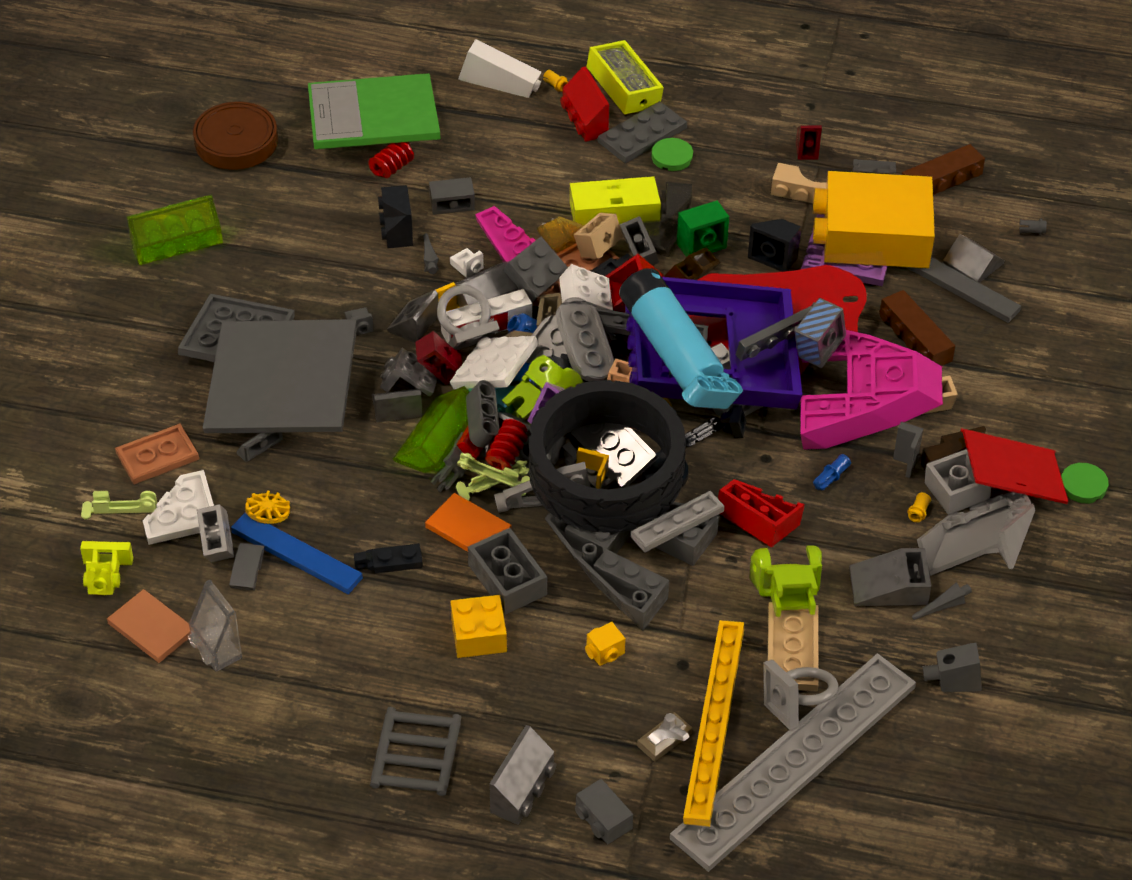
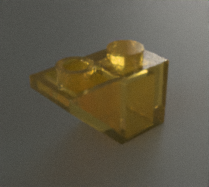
M558 217L541 225L537 230L540 236L557 253L567 248V242L573 240L576 243L574 234L584 225Z

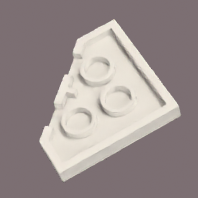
M204 470L180 475L175 481V486L172 490L166 492L156 504L157 508L153 513L145 517L143 525L148 545L200 533L196 509L214 506Z

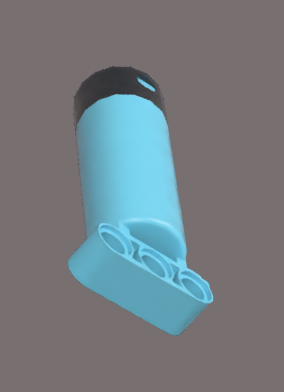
M645 268L630 275L621 285L619 296L682 388L684 400L694 407L728 409L743 392L741 385L736 380L729 378L728 373L723 372L724 368L659 272L653 268Z

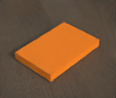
M453 493L425 522V528L467 552L468 546L505 529H512L511 524L456 493Z

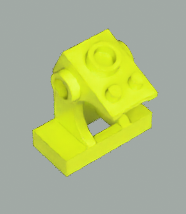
M82 541L80 550L83 563L86 564L83 585L88 588V594L113 595L115 588L120 587V565H132L133 563L131 543ZM100 552H109L112 554H100Z

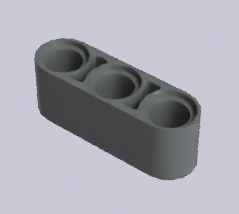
M481 380L467 394L466 407L470 440L475 446L483 448L498 434L499 420L495 388L490 382Z

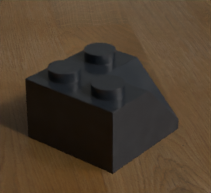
M407 185L381 187L382 196L378 197L379 210L383 209V212H379L380 225H384V227H381L382 240H386L387 249L413 246L412 214Z
M784 219L753 223L750 226L748 258L781 272L788 271L798 259L801 226Z

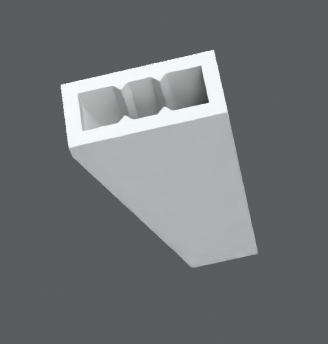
M475 40L467 53L458 79L529 98L533 91L537 92L541 81L538 80L541 71L485 43Z

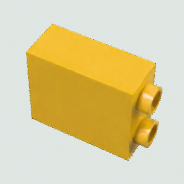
M828 171L826 189L815 188L813 200V214H824V218L814 219L813 244H824V262L914 268L930 267L935 237L932 177Z

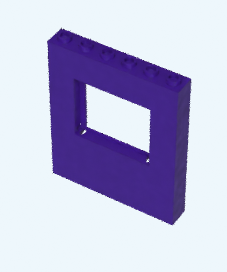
M662 277L688 315L726 318L730 369H724L723 372L731 375V378L736 380L743 389V392L732 404L797 409L802 397V387L795 336L789 340L785 339L771 349L767 348L759 352L753 358L748 357L740 361L736 356L739 341L793 315L791 289ZM625 306V313L629 314L626 330L630 332L627 348L631 349L628 366L632 367L629 383L646 388L661 398L684 399L682 388L673 375L669 374V369L665 366V363Z

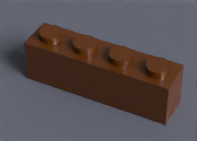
M968 144L903 171L901 175L932 177L934 195L982 175L985 158L971 144Z
M904 290L881 300L879 310L881 319L888 323L894 333L905 342L909 349L917 351L940 366L953 361L955 344Z

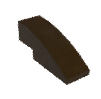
M705 247L688 255L684 261L675 264L664 277L698 280L712 271L721 262Z
M985 426L969 429L984 434L986 432ZM963 432L941 436L940 444L923 448L921 465L925 473L926 464L967 449Z

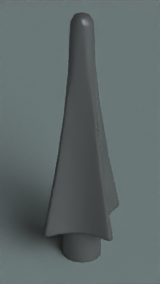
M424 233V272L428 271L430 274H435L439 271L437 265L439 258L430 243L428 234Z
M956 582L933 602L913 614L912 619L916 620L931 613L964 604V596L972 592L971 587L968 584L959 587Z

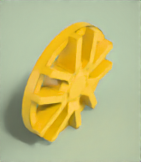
M270 491L261 494L253 493L252 497L247 498L245 511L251 519L265 524L279 523L289 516L290 501H286L278 492L276 495L270 494Z

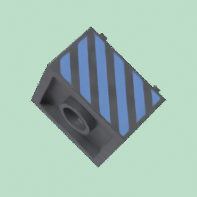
M821 298L812 304L810 311L800 324L794 328L799 358L820 368L825 365L846 337L843 308Z

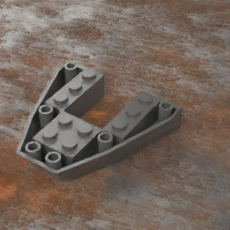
M674 502L673 504H670V508L667 511H665L662 515L683 505L684 503ZM549 513L545 520L592 583L644 631L668 599L669 580L617 554L630 538L631 531L635 529L623 532L583 530L569 525ZM716 515L655 548L693 566L716 537L719 516Z

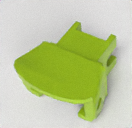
M541 355L531 362L528 371L521 378L522 381L502 399V402L508 407L512 404L515 410L512 415L525 420L530 416L541 393L538 388L529 382V379L542 389L546 382L567 389L569 387H576L577 384L583 383V380L572 368L562 369L550 358ZM543 367H548L546 371H541Z
M814 545L806 546L810 565H771L768 548H760L754 551L751 556L749 579L759 591L760 596H771L776 617L781 616V610L809 609L810 615H815L816 603L814 595H817L820 589L822 551L819 547Z

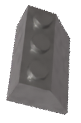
M509 261L499 263L455 283L456 286H472L481 291L487 299L520 290L503 271ZM467 294L456 295L459 307L478 302L474 297Z
M528 725L524 727L490 782V813L519 825L523 817L529 815L534 798L540 797L546 778H551L556 768L554 751Z

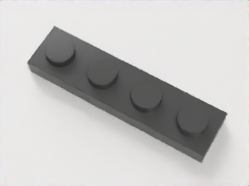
M812 306L739 341L736 356L740 361L748 357L753 358L759 352L767 348L771 349L785 339L793 338L795 336V326L800 324Z

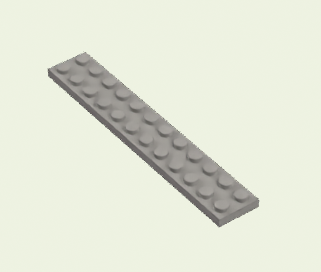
M877 653L838 687L836 695L831 700L817 705L799 721V727L787 731L716 793L710 827L688 825L683 822L670 833V840L709 872L913 691L916 682Z

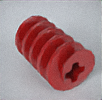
M409 142L392 143L369 159V168L376 176L388 179L391 177V174H395L397 170L402 169L409 161L414 160V153Z
M505 419L494 438V442L491 443L490 449L486 453V462L501 471H504L505 467L512 469L511 465L516 462L515 457L520 455L519 450L524 447L523 442L528 440L526 435L527 427L515 419Z

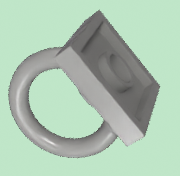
M454 286L448 289L439 299L437 306L438 319L442 327L453 335L448 344L456 351L475 345L482 338H493L500 329L497 320L489 323L491 312L487 298L481 291L472 286ZM456 295H470L481 306V318L479 321L457 328L447 318V304Z
M773 659L763 662L764 705L789 730L799 727L798 705L825 703L831 700L838 691L836 678L825 670L802 667L785 672ZM802 677L817 678L826 682L828 688L816 695H800L798 683L794 679Z

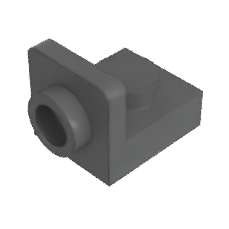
M366 307L345 312V319L357 320L356 336L373 332V318L368 313Z

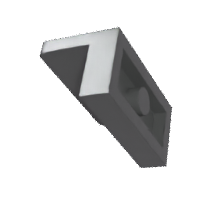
M901 422L898 427L893 459L907 463L905 477L910 478L919 458L924 428Z

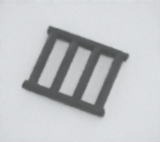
M388 707L373 766L370 787L379 788V785L437 791L439 796H445L461 725V715L454 714L452 717L399 712L394 707ZM394 721L450 727L448 738L392 732ZM389 742L445 748L443 760L389 754L387 751ZM385 764L441 770L439 781L382 774Z

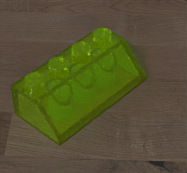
M212 195L127 216L131 245L139 265L223 243L221 226Z
M462 386L436 397L398 450L393 460L396 463L423 473L441 469L445 465L443 462L444 458L452 450L460 433L464 432L468 426L466 396L470 391L465 386Z

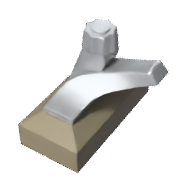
M675 712L673 714H666L661 723L637 740V746L656 762L680 742L688 739L689 735L692 734V727Z

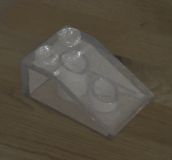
M208 580L204 584L190 619V635H188V638L193 648L198 647L201 651L200 654L205 664H210L217 672L242 659L236 613L213 582Z

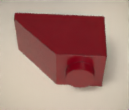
M800 125L797 127L796 150L798 160L819 159L822 125Z

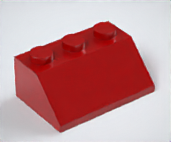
M582 67L563 87V97L560 98L562 108L567 110L570 121L576 125L577 133L581 134L585 142L598 139L599 135L609 130V103L587 67Z

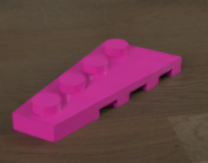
M495 206L475 214L477 222L503 262L511 261L536 241L534 238L528 237L521 227H516L512 220Z

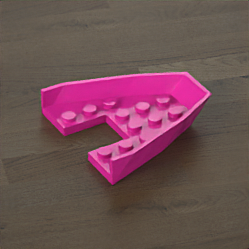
M846 330V337L828 361H847V393L802 395L801 440L803 450L827 449L900 425L901 422H906L943 405L942 366L917 351L871 335Z

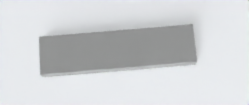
M708 491L631 531V538L644 552H647L724 512V505L711 491Z

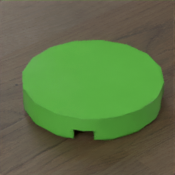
M666 138L658 141L653 146L651 157L657 167L661 169L663 167L668 168V171H679L690 165V162L693 160V149L684 140Z
M1089 463L1071 464L1064 469L1061 475L1067 496L1079 503H1093L1099 498L1102 499L1107 492L1108 478L1104 471Z

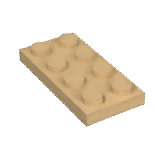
M769 602L767 661L773 659L785 672L802 667L818 668V605H816L815 615H810L809 609L781 610V616L776 617L773 603ZM802 677L794 679L798 683V690L818 691L817 678Z

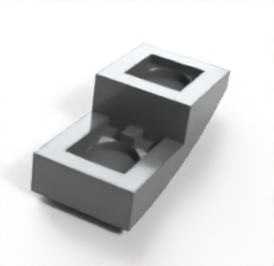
M240 543L229 584L231 588L255 591L258 570H261L264 546Z

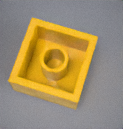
M500 595L450 601L457 658L507 652V633Z

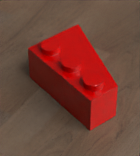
M735 479L721 488L718 495L719 501L724 505V512L720 513V515L771 548L800 526L805 504L800 502L797 505L783 500V496L777 494L775 497L764 494L761 488Z

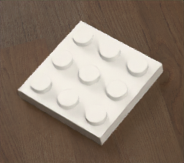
M536 336L482 338L478 341L471 354L467 356L462 366L456 371L450 384L453 389L474 388L479 381L486 380L494 388L508 387L538 346L539 341Z

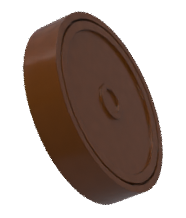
M235 101L213 106L198 117L193 127L194 144L199 157L206 163L222 169L236 170L258 165L274 153L278 144L277 124L274 116L264 107L250 102Z

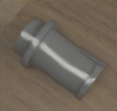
M1042 218L1039 220L1020 219L1019 225L1028 227H1019V233H1039L1040 236L1042 233L1046 234L1047 222L1043 221Z

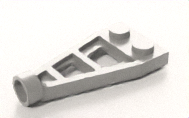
M585 462L556 469L566 478L580 485L590 487ZM530 480L504 490L502 493L494 494L498 513L508 511L510 508L542 505L536 496H521L533 490Z

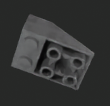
M901 548L849 566L854 606L928 605L931 582L925 548Z

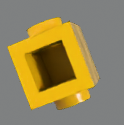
M610 622L600 628H594L587 634L585 650L589 658L594 659L601 666L607 662H613L619 656L625 654L626 638L614 623Z

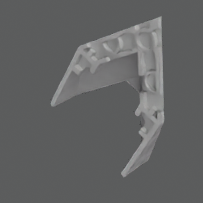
M1015 492L1000 494L970 506V511L967 513L955 512L937 523L917 539L919 548H925L929 575H934L988 553H1000L1007 567L1013 569L1035 513V507L1031 504L1029 497Z

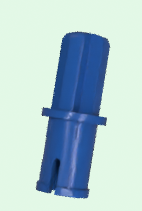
M840 454L831 465H826L824 471L813 481L815 489L823 491L833 481H837L840 478V474L850 467L851 460L849 457Z

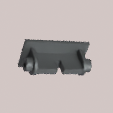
M854 159L853 172L896 175V162Z

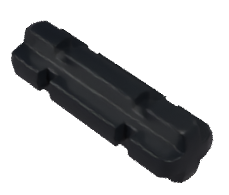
M713 417L708 422H704L692 429L691 432L685 433L686 447H690L695 444V441L699 442L711 435L712 431L716 432L721 429L722 423L719 418Z

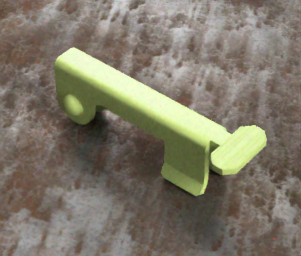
M461 453L460 460L457 462V466L462 469H467L480 475L486 474V477L511 487L530 480L529 476H524L520 482L518 481L519 472L507 467L504 468V471H501L475 460L469 453Z
M519 460L512 466V470L519 472L518 476H526L529 472V468L526 469L525 467L528 463L527 460ZM482 474L472 478L468 484L469 487H466L461 481L458 482L456 489L459 496L469 501L470 492L474 494L500 484V482L486 477V474Z
M94 491V501L92 503L89 501L83 503L81 517L88 519L91 517V513H153L157 508L156 494L152 491H144L141 493L139 500L110 501L108 491Z

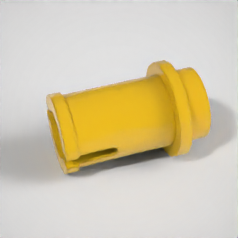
M547 70L543 75L545 77L543 80L554 86L558 92L563 91V87L568 83L566 77L559 76L552 70Z
M918 493L913 506L909 507L908 517L911 521L921 522L925 519L927 507L931 502V497L928 494Z

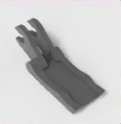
M464 432L460 433L452 450L444 458L443 462L446 466L431 480V483L435 485L439 479L441 484L437 490L440 493L444 487L446 490L449 489L455 480L461 478L467 470L457 466L460 454L463 452L456 444Z

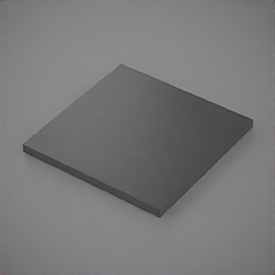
M357 320L222 322L203 423L204 433L343 432Z

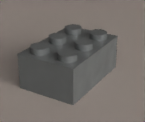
M511 528L468 546L469 567L491 596L500 595L504 615L547 595L546 574Z

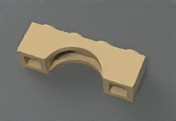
M778 163L772 179L771 195L813 203L815 188L826 189L827 182L819 183L808 180L801 174L799 167Z

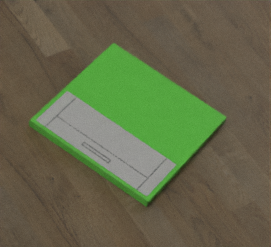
M429 73L308 83L314 149L441 139Z

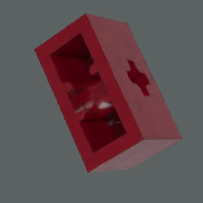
M432 331L415 342L417 361L447 385L456 374V371L462 366V356Z

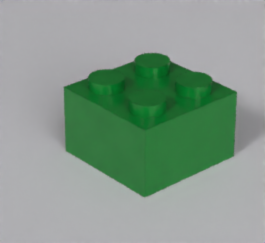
M718 200L679 212L677 245L686 257L705 247L712 253L727 248L729 215Z

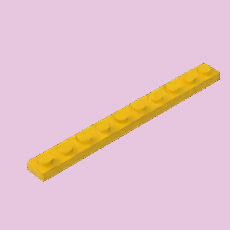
M719 620L684 810V824L709 827L711 824L744 634V622Z

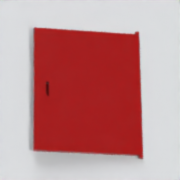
M963 428L960 429V432H963L975 483L1068 504V498L1055 457V450Z

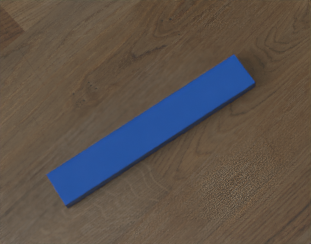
M246 512L231 527L233 534L254 545L264 546L265 551L346 594H349L363 579L361 572L270 524L260 523L251 519Z

